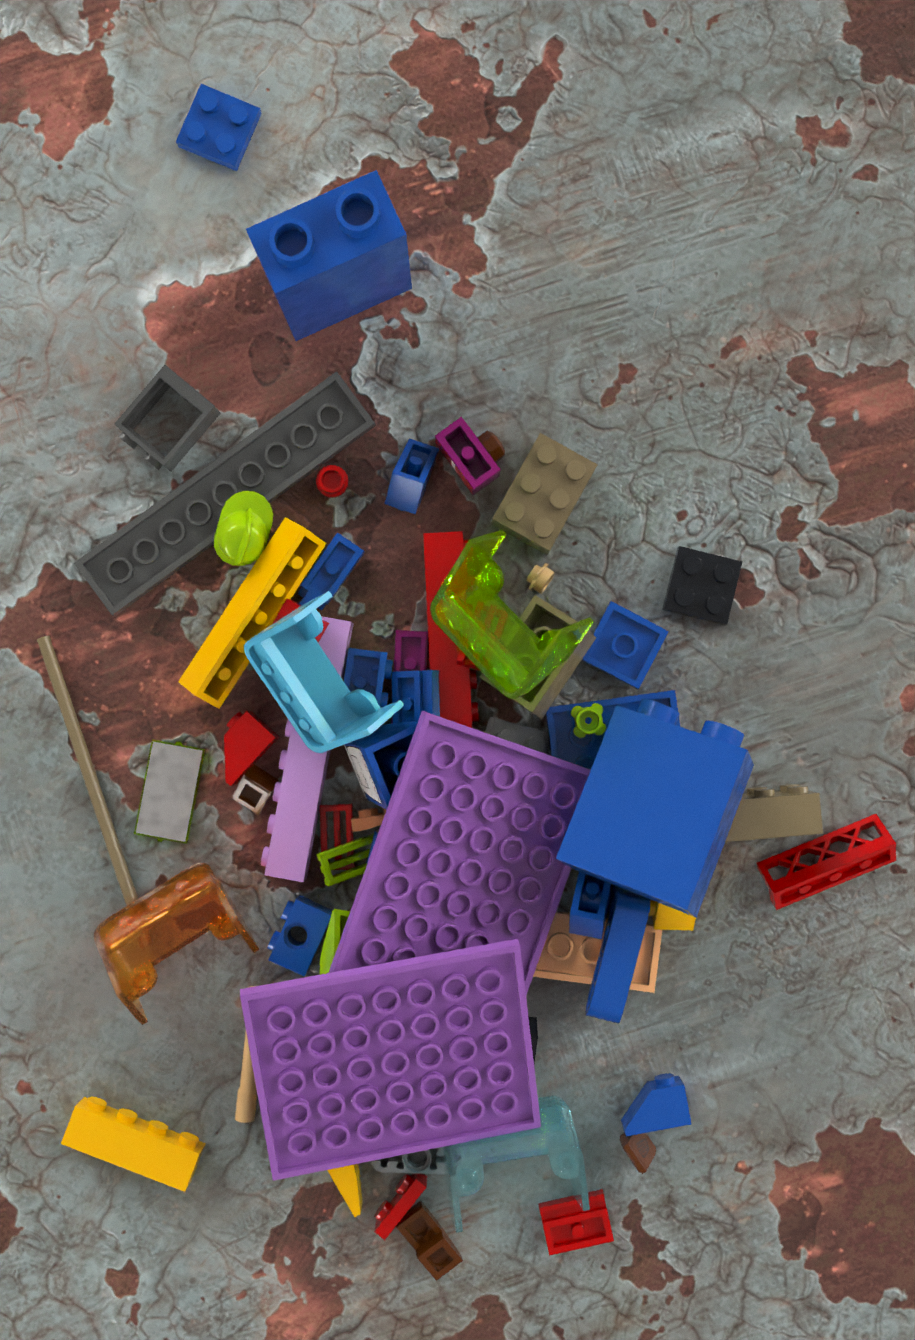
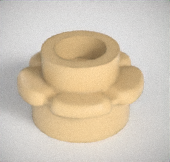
M545 563L543 567L535 565L526 581L530 583L529 589L531 591L535 590L542 594L551 582L555 572L548 568V563Z

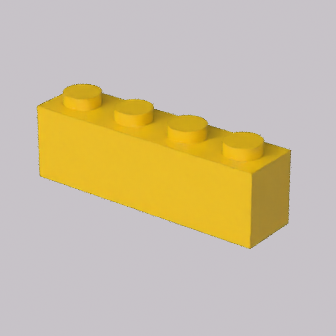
M83 1097L75 1106L61 1141L62 1145L178 1190L186 1191L192 1181L206 1144L199 1141L196 1135L169 1130L165 1123L157 1120H151L150 1122L137 1117V1113L129 1109L121 1108L118 1110L107 1106L105 1100L98 1097Z

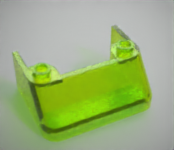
M502 529L469 539L432 600L430 612L434 622L507 698L516 699L527 694L565 662L594 621L588 617L560 630L552 629L547 631L539 638L498 596L504 584V574L492 557L507 535Z

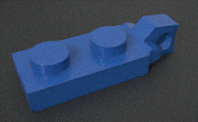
M337 533L301 583L298 595L303 599L299 604L303 605L328 591L334 597L365 551ZM333 597L319 606L318 609L322 611L326 605H329Z

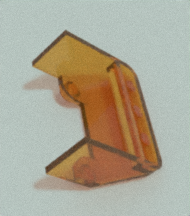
M200 862L191 865L108 917L95 929L94 941L116 996L141 1025L148 1022L139 998L148 993L157 982L158 974L154 966L211 930L215 938L221 941L232 939L240 934L253 953L259 950L241 914L207 863Z

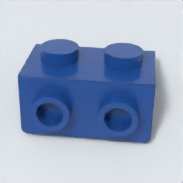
M348 648L344 683L350 692L357 689L365 690L374 695L380 708L386 706L388 693L382 692L384 679H391L393 660L387 659L388 652Z

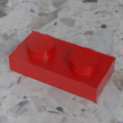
M406 1174L396 1186L395 1191L397 1194L391 1202L385 1200L374 1215L376 1218L374 1232L383 1240L389 1236L427 1188V1176L425 1174H412L411 1176Z

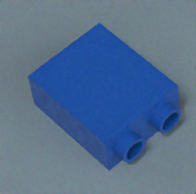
M377 170L246 228L295 341L412 289L407 235Z
M649 699L641 700L637 712L616 705L556 859L574 870L697 918L754 766L748 750L740 747L744 734L730 726L709 720L705 721L701 733L685 729L676 725L680 715L678 711Z

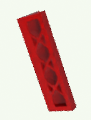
M874 814L756 864L757 869L769 888L770 900L775 909L778 910L896 861V842L878 815ZM873 826L881 836L871 841L859 838L861 831ZM837 841L850 844L848 850L842 853L829 851L832 843ZM807 853L820 856L818 862L811 866L801 864L799 860L801 856ZM778 865L790 868L787 876L775 881L768 871Z

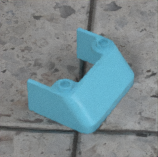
M329 591L301 605L252 637L244 645L247 659L305 745L316 753H323L371 735L404 706L402 701L399 700L380 708L376 698L370 692L362 689L350 692L318 644L315 637L323 631V621L316 609L333 597Z

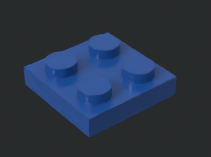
M200 84L177 137L176 144L179 148L237 171L262 114L261 110L257 106Z
M610 601L593 633L596 639L582 661L635 689H639L669 631Z

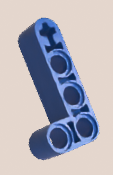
M615 885L612 888L608 907L609 917L587 998L585 1015L619 1024L650 912V899Z

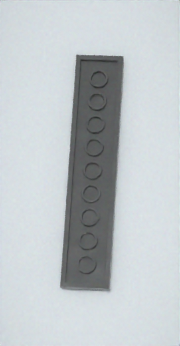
M336 371L85 554L74 564L110 614L117 616L214 545V535L222 508L233 494L241 491H255L263 495L271 503L374 428L376 424Z

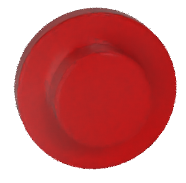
M325 466L317 474V488L326 497H339L348 488V476L339 466Z

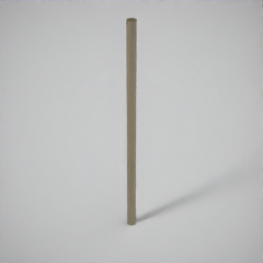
M50 636L37 639L140 947L153 944V940Z

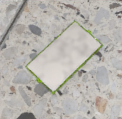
M152 740L134 834L157 838L158 842L169 840L188 843L206 749L186 746L181 741L170 743Z

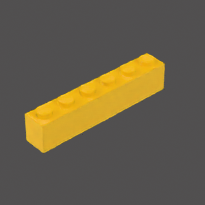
M285 517L178 682L194 696L220 709L250 663L244 652L245 643L272 625L285 600L292 598L327 543L303 526Z

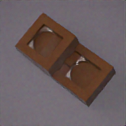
M422 1201L411 1207L397 1224L396 1228L416 1250L417 1259L436 1281L463 1261L462 1256L449 1236Z

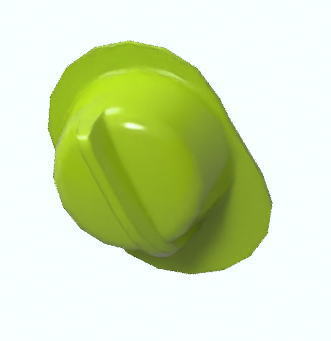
M241 491L233 494L225 502L214 535L215 551L224 562L234 566H245L256 561L265 549L272 527L273 511L270 503L263 495L255 491Z

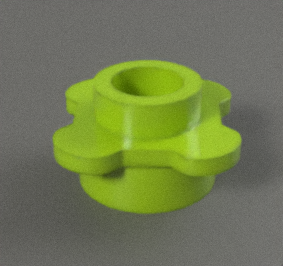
M593 703L590 707L585 708L581 706L573 707L571 716L575 720V728L573 729L575 736L584 738L586 734L593 733L600 736L605 732L606 726L603 724L601 715L603 707L600 704ZM587 717L591 718L590 724L585 722Z

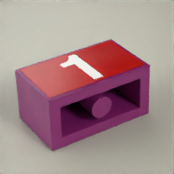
M462 416L435 435L436 446L473 495L500 476L501 469Z

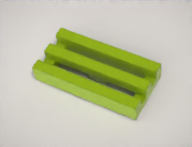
M374 833L316 854L321 864L320 869L324 874L326 886L329 887L364 874L367 863L336 875H332L331 871L367 858L370 848L331 863L328 862V859L371 844Z

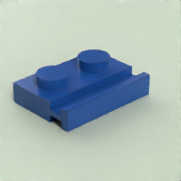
M439 670L392 672V703L401 700L404 704L393 715V724L418 721L422 711L440 717Z

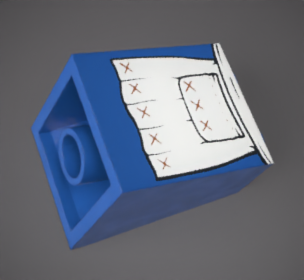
M418 721L381 725L371 735L344 744L365 798L386 810Z

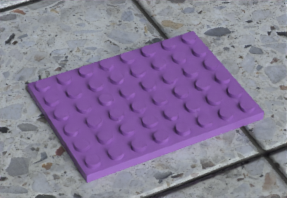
M422 711L329 973L518 939L521 947L527 995L571 871L570 867L557 860L556 857L591 769Z
M518 939L240 989L241 1005L273 1181L541 1127L521 947Z

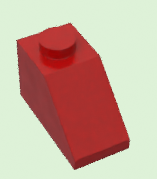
M239 711L226 725L229 730L224 735L225 780L229 786L236 785L248 769L255 765L280 738L252 711H246L244 714Z

